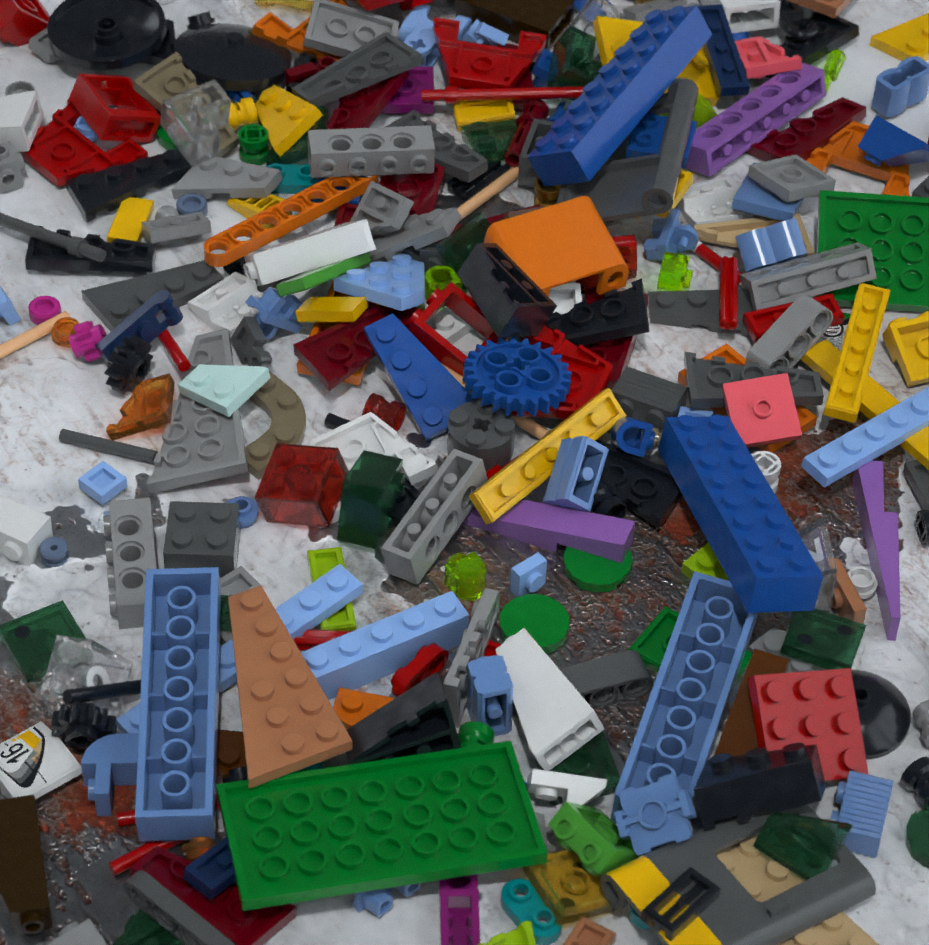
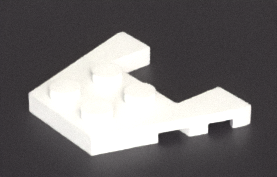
M369 412L310 440L311 467L314 477V520L320 530L347 517L336 492L396 463H400L411 485L435 475L438 467L432 458L425 457L420 453L419 448L411 442L407 443L399 437L397 431L375 414Z

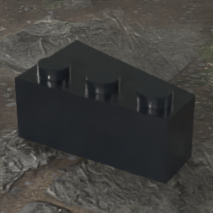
M437 672L346 730L352 739V750L345 752L349 764L462 748L448 699Z

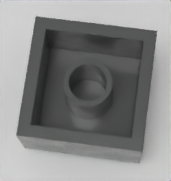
M170 501L163 550L164 569L219 567L220 578L237 568L241 532L239 503Z

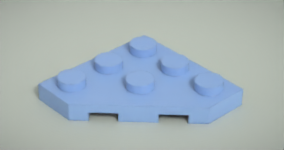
M394 255L392 260L372 262L369 264L370 267L364 269H350L346 271L345 275L333 279L334 291L354 297H366L367 301L403 311L425 303L424 263L411 259L410 255Z

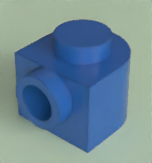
M631 417L621 418L612 427V441L624 452L644 457L646 450L650 451L654 443L655 432L652 431L654 425Z

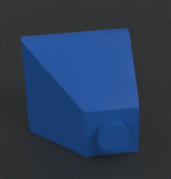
M877 115L857 146L867 152L864 156L865 159L879 167L882 162L891 167L929 162V144Z

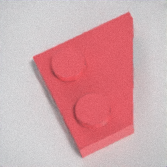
M761 36L735 40L748 79H761L766 75L802 69V58L800 56H786L785 48L771 44L769 40Z

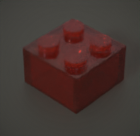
M276 443L254 498L267 522L329 528L350 472L339 448Z

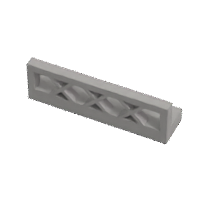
M859 242L740 274L741 284L749 288L752 307L755 311L794 302L802 295L812 297L877 279L871 248Z

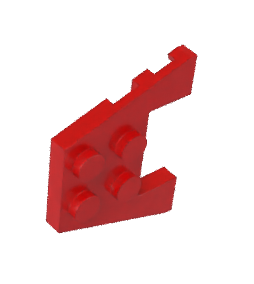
M434 17L433 32L449 86H458L463 89L514 88L546 44L547 35L525 31L520 33L517 50L459 41L457 38L460 21Z
M70 99L67 100V106L63 110L58 109L52 115L53 120L46 127L41 126L38 129L29 151L20 152L26 162L57 187L66 185V180L76 178L80 174H90L104 170L109 166H119L133 162L138 158H148V152L131 138L104 152L74 128L76 120L82 115Z
M544 325L538 336L522 337V341L528 338L530 345L541 342V349L543 350L549 347L553 348L552 355L561 354V362L568 363L567 371H571V385L569 394L566 395V401L559 402L558 409L549 407L548 414L537 410L536 417L568 418L604 390L613 375V365L583 345L577 347L565 339V334L558 329L553 331ZM517 411L511 412L512 416H518ZM524 411L523 417H533L528 411Z

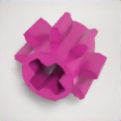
M85 321L73 326L76 333L69 336V342L77 358L85 356L87 362L102 358L95 345L107 335L101 324L94 326L92 321Z

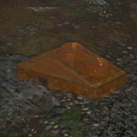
M170 373L142 381L136 386L132 396L125 401L119 410L123 417L118 424H109L106 428V432L111 440H117L150 429H159L171 423L175 382Z

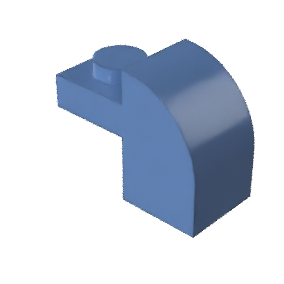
M116 733L101 737L93 742L84 752L81 760L84 786H88V801H95L97 816H112L114 786L137 784L139 733Z

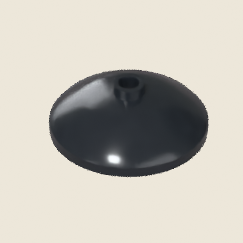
M851 670L866 760L883 757L897 749L905 740L911 723L910 707L902 692L890 681L871 672Z

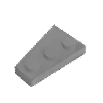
M203 154L171 190L174 199H179L181 196L191 193L199 194L205 199H212L213 194L229 193L231 198H266L283 179L279 169Z
M456 207L444 210L440 208L435 209L430 213L422 215H409L400 230L373 237L376 250L369 252L370 263L382 257L389 261L392 260L394 255H398L409 246H413L417 250L449 237L461 219L460 213ZM367 264V265L361 267V269H364V268H367V267H370V266H369V264Z

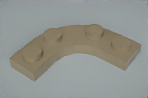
M270 371L271 378L249 398L264 410L272 421L270 428L260 438L245 447L249 473L258 480L289 460L300 448L305 437L306 413L301 399L292 388Z

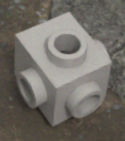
M10 141L0 144V194L23 188L21 170H25L24 160L20 152L16 153Z

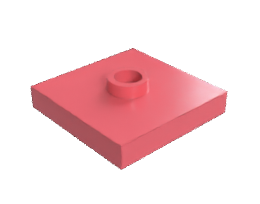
M788 373L722 384L721 389L727 415L747 448L801 439L802 431Z

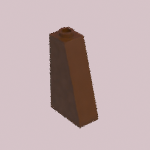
M754 649L714 756L722 753H729L731 757L746 755L748 751L759 748L747 678L753 675L787 673L790 659Z

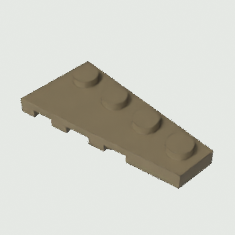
M175 52L133 80V89L209 155L222 157L238 146L237 134L219 110H215L211 104V98L205 90L202 91L196 83V77L191 70H187L182 64V58L178 52Z

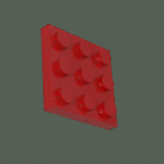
M851 668L763 674L747 678L759 748L773 751L783 749V747L792 743H804L805 746L816 744L825 783L847 781L850 770L869 775Z

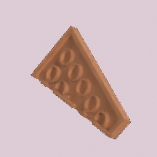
M260 585L229 596L228 605L249 789L352 750L351 737L263 587Z

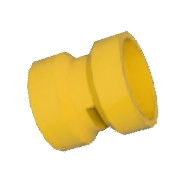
M251 97L242 98L238 103L231 101L221 103L220 111L234 131L238 130L239 126L258 124L257 110Z

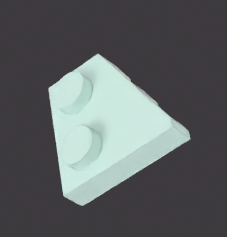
M199 364L177 385L180 394L230 417L271 377L268 368L261 366Z

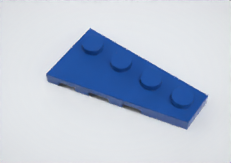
M393 313L364 327L365 336L424 441L428 442L448 432L450 411L464 403L476 401V399L471 398V394Z

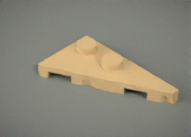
M796 213L794 218L797 219L807 256L813 255L815 252L800 214ZM759 217L694 225V230L698 233L699 240L739 248L736 236L782 221Z

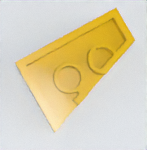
M929 13L871 36L869 46L900 61L909 57L919 56L927 62L929 60Z
M276 85L264 90L260 98L255 102L258 117L268 131V138L273 149L280 157L323 116L316 106Z

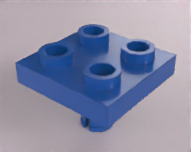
M646 113L631 132L626 149V158L659 153L667 121L666 116ZM692 121L682 168H686L696 133L697 121Z

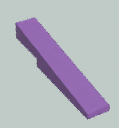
M870 461L854 470L852 485L871 570L875 574L878 583L876 593L887 640L896 641L901 618L898 513L884 512L883 461Z
M524 499L520 500L493 523L486 525L475 506L462 522L550 551L557 552L561 544L619 563L624 561L634 540L635 521Z

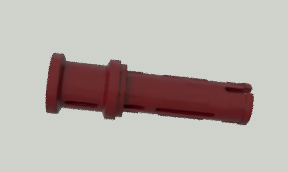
M541 99L527 100L523 105V113L516 120L517 130L504 154V161L510 167H519V156L534 118L546 120L549 115L548 105Z

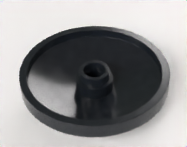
M65 0L51 14L47 30L50 46L60 59L78 68L105 71L125 68L151 56L165 39L166 22L164 11L156 0Z
M219 23L193 27L180 34L174 43L173 54L175 52L179 53L182 58V64L187 70H191L196 77V82L228 91H258L278 85L286 79L285 69L291 68L292 61L289 49L254 35L252 27L237 24Z

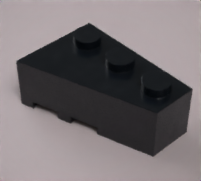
M477 243L457 273L497 337L538 336L557 307L496 243Z
M792 743L780 750L768 751L766 748H757L748 751L746 755L731 757L729 753H722L712 756L704 765L694 788V793L703 829L708 831L716 829L714 821L737 816L738 821L743 822L751 819L749 812L772 807L774 813L819 802L822 800L826 783L817 745L805 746L804 743Z

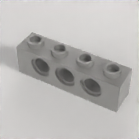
M431 125L308 130V159L311 178L434 173L435 145Z
M456 449L451 451L381 547L389 574L416 585L419 584L474 507L468 495L488 481L483 459Z
M151 498L109 501L110 515L103 516L105 536H111L112 541L105 542L106 560L107 562H113L114 567L107 568L109 589L115 588L116 594H109L110 615H118L119 629L144 627L146 569H157Z

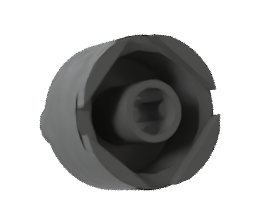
M480 398L478 401L464 403L450 411L447 456H449L453 449L483 459L485 470L487 471L496 464L501 468L511 461L514 452L515 421L512 414L509 416L505 415V409L500 408L493 412L492 404L481 406Z

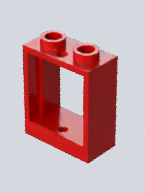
M79 73L69 96L70 101L99 139L103 141L125 142L131 138L135 142L151 143L162 119L153 106L133 89V81L130 77ZM107 105H116L119 109H112Z
M452 282L443 291L437 288L426 301V304L429 306L424 311L418 308L407 322L411 326L409 331L440 363L463 376L465 358L468 357L426 324L443 305L474 328L486 340L489 339L495 344L498 342L496 333L476 302Z

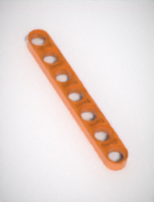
M371 175L369 178L359 176L328 177L206 240L204 243V261L213 267L226 266L363 195L371 181L378 183L379 175ZM344 186V187H347L348 189H346V190H336V189H334V187ZM311 199H322V200H324V201L321 202V203H314V202H311L310 200H311ZM289 211H296V212H299L300 214H298V215H287V214H285V213H286V212H289ZM273 224L275 225V227L263 228L261 227V225ZM238 237H249V238H251V239L248 240V241H238V240H236V238H238ZM218 249L226 251L223 254L211 253L212 250Z

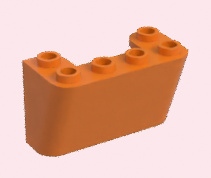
M588 196L577 197L494 222L487 229L484 243H496L548 297L550 288L600 273L596 292L599 295L613 289L626 287L629 268L594 203ZM611 277L613 281L607 283L608 278Z

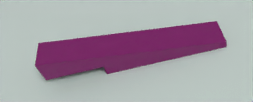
M477 874L439 880L440 945H477L480 943Z

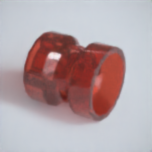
M372 393L367 399L362 415L372 412L398 432L405 417L406 405L396 400L389 403V401L385 400L384 396Z

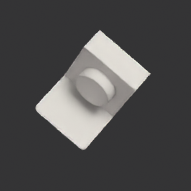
M532 769L527 780V791L535 793V797L541 800L553 801L557 800L558 797H563L562 806L566 801L587 806L602 794L606 788L607 779Z

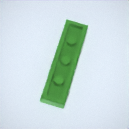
M367 252L322 266L277 284L279 296L282 295L283 297L308 290L346 274L347 270L358 269L370 264V254Z

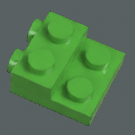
M566 801L548 824L556 835V841L570 852L575 851L581 859L580 863L583 868L596 877L642 856H637L634 853L631 839L625 840L620 838L617 825L601 809Z

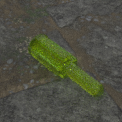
M838 49L829 52L823 67L826 94L831 82L837 80L846 59L844 52Z

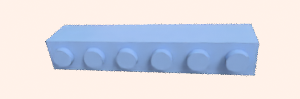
M450 591L305 650L301 654L326 697L330 700L337 696L339 687L354 690L393 674L400 667H406L423 646L436 643L447 651L460 646L463 632L469 626V613L454 592Z

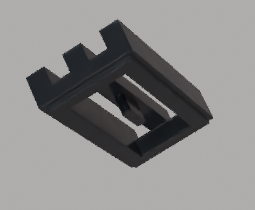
M486 153L483 157L488 160V171L469 183L454 177L448 181L447 190L467 201L508 171L510 166L507 164L502 166L500 159L492 160V155Z
M689 867L642 910L640 919L645 923L652 921L653 929L657 932L664 930L666 932L665 937L672 941L719 897L721 888L692 867ZM692 881L697 883L687 893H684L663 915L658 913ZM705 889L707 890L692 905H690L679 917H677L673 922H670L682 910H684L694 899H696Z

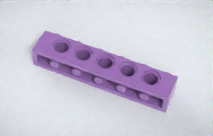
M802 63V69L778 73L696 129L686 168L709 177L749 150L753 143L756 141L759 143L767 137L766 134L770 131L779 129L825 97L824 69Z

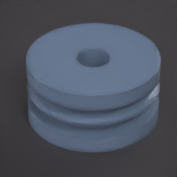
M51 537L41 543V560L45 565L59 567L68 561V544L64 539Z

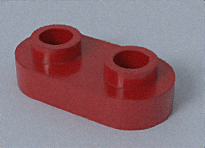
M436 643L420 648L415 658L406 667H400L394 673L391 679L392 694L398 697L437 672L439 675L448 661V651Z

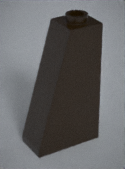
M454 0L453 6L456 9V17L457 15L472 18V24L477 19L509 34L507 40L519 44L521 31L547 35L544 48L550 51L573 24L575 0Z
M34 794L0 800V908L14 935L23 933L35 934L42 930L53 929Z

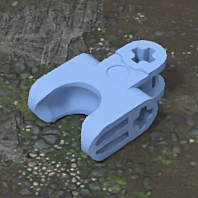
M425 4L414 7L400 27L398 39L422 54L424 64L419 66H434L441 56L433 32V21L430 20L429 16L431 6ZM457 15L454 19L460 21L457 40L461 41L472 26V18Z

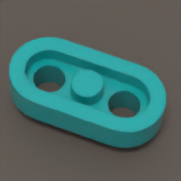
M274 163L266 166L281 170L283 179L271 193L297 194L304 188L306 189L317 183V178H311L308 164Z
M523 878L508 881L501 891V907L517 927L524 921H531L537 945H550L556 942L562 933L563 919L560 912L533 882ZM516 893H523L525 896H517ZM547 919L549 922L541 923L538 920Z

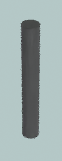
M61 429L59 434L60 442L154 464L156 453H158L155 450L67 429Z

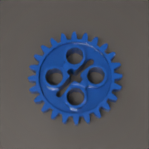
M498 337L497 344L488 339L486 340L485 347L477 344L475 351H469L468 358H465L462 380L466 382L465 389L472 391V399L481 398V406L492 404L493 412L502 408L505 409V415L507 416L512 411H517L518 416L523 417L524 411H528L533 417H536L537 410L548 414L549 407L558 409L559 402L566 401V395L569 394L571 385V371H567L568 363L561 362V354L552 355L553 348L551 347L544 350L541 349V342L530 345L528 338H525L520 343L517 342L515 337H511L510 342H506L502 337Z

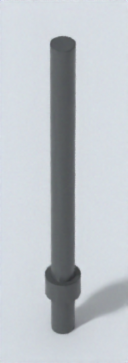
M0 213V226L66 249L68 254L78 258L85 256L99 262H103L106 258L105 250L89 245L85 239L76 236L70 238Z

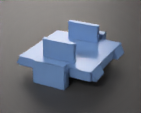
M672 773L658 777V782L637 789L631 786L619 790L623 811L614 812L620 838L625 840L631 839L634 853L637 856L651 852L653 848L674 841L676 843L682 842L693 836L689 819L697 816L690 791L680 790L678 779Z

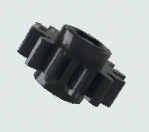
M132 335L131 338L124 337L122 345H115L108 358V368L104 372V374L109 376L106 384L111 386V389L124 395L127 391L133 393L136 384H142L150 371V361L153 355L149 354L152 345L135 335Z
M74 701L71 707L61 704L59 711H53L51 736L61 737L60 740L63 744H67L76 750H86L101 737L116 734L117 717L108 715L107 708L101 709L94 703Z

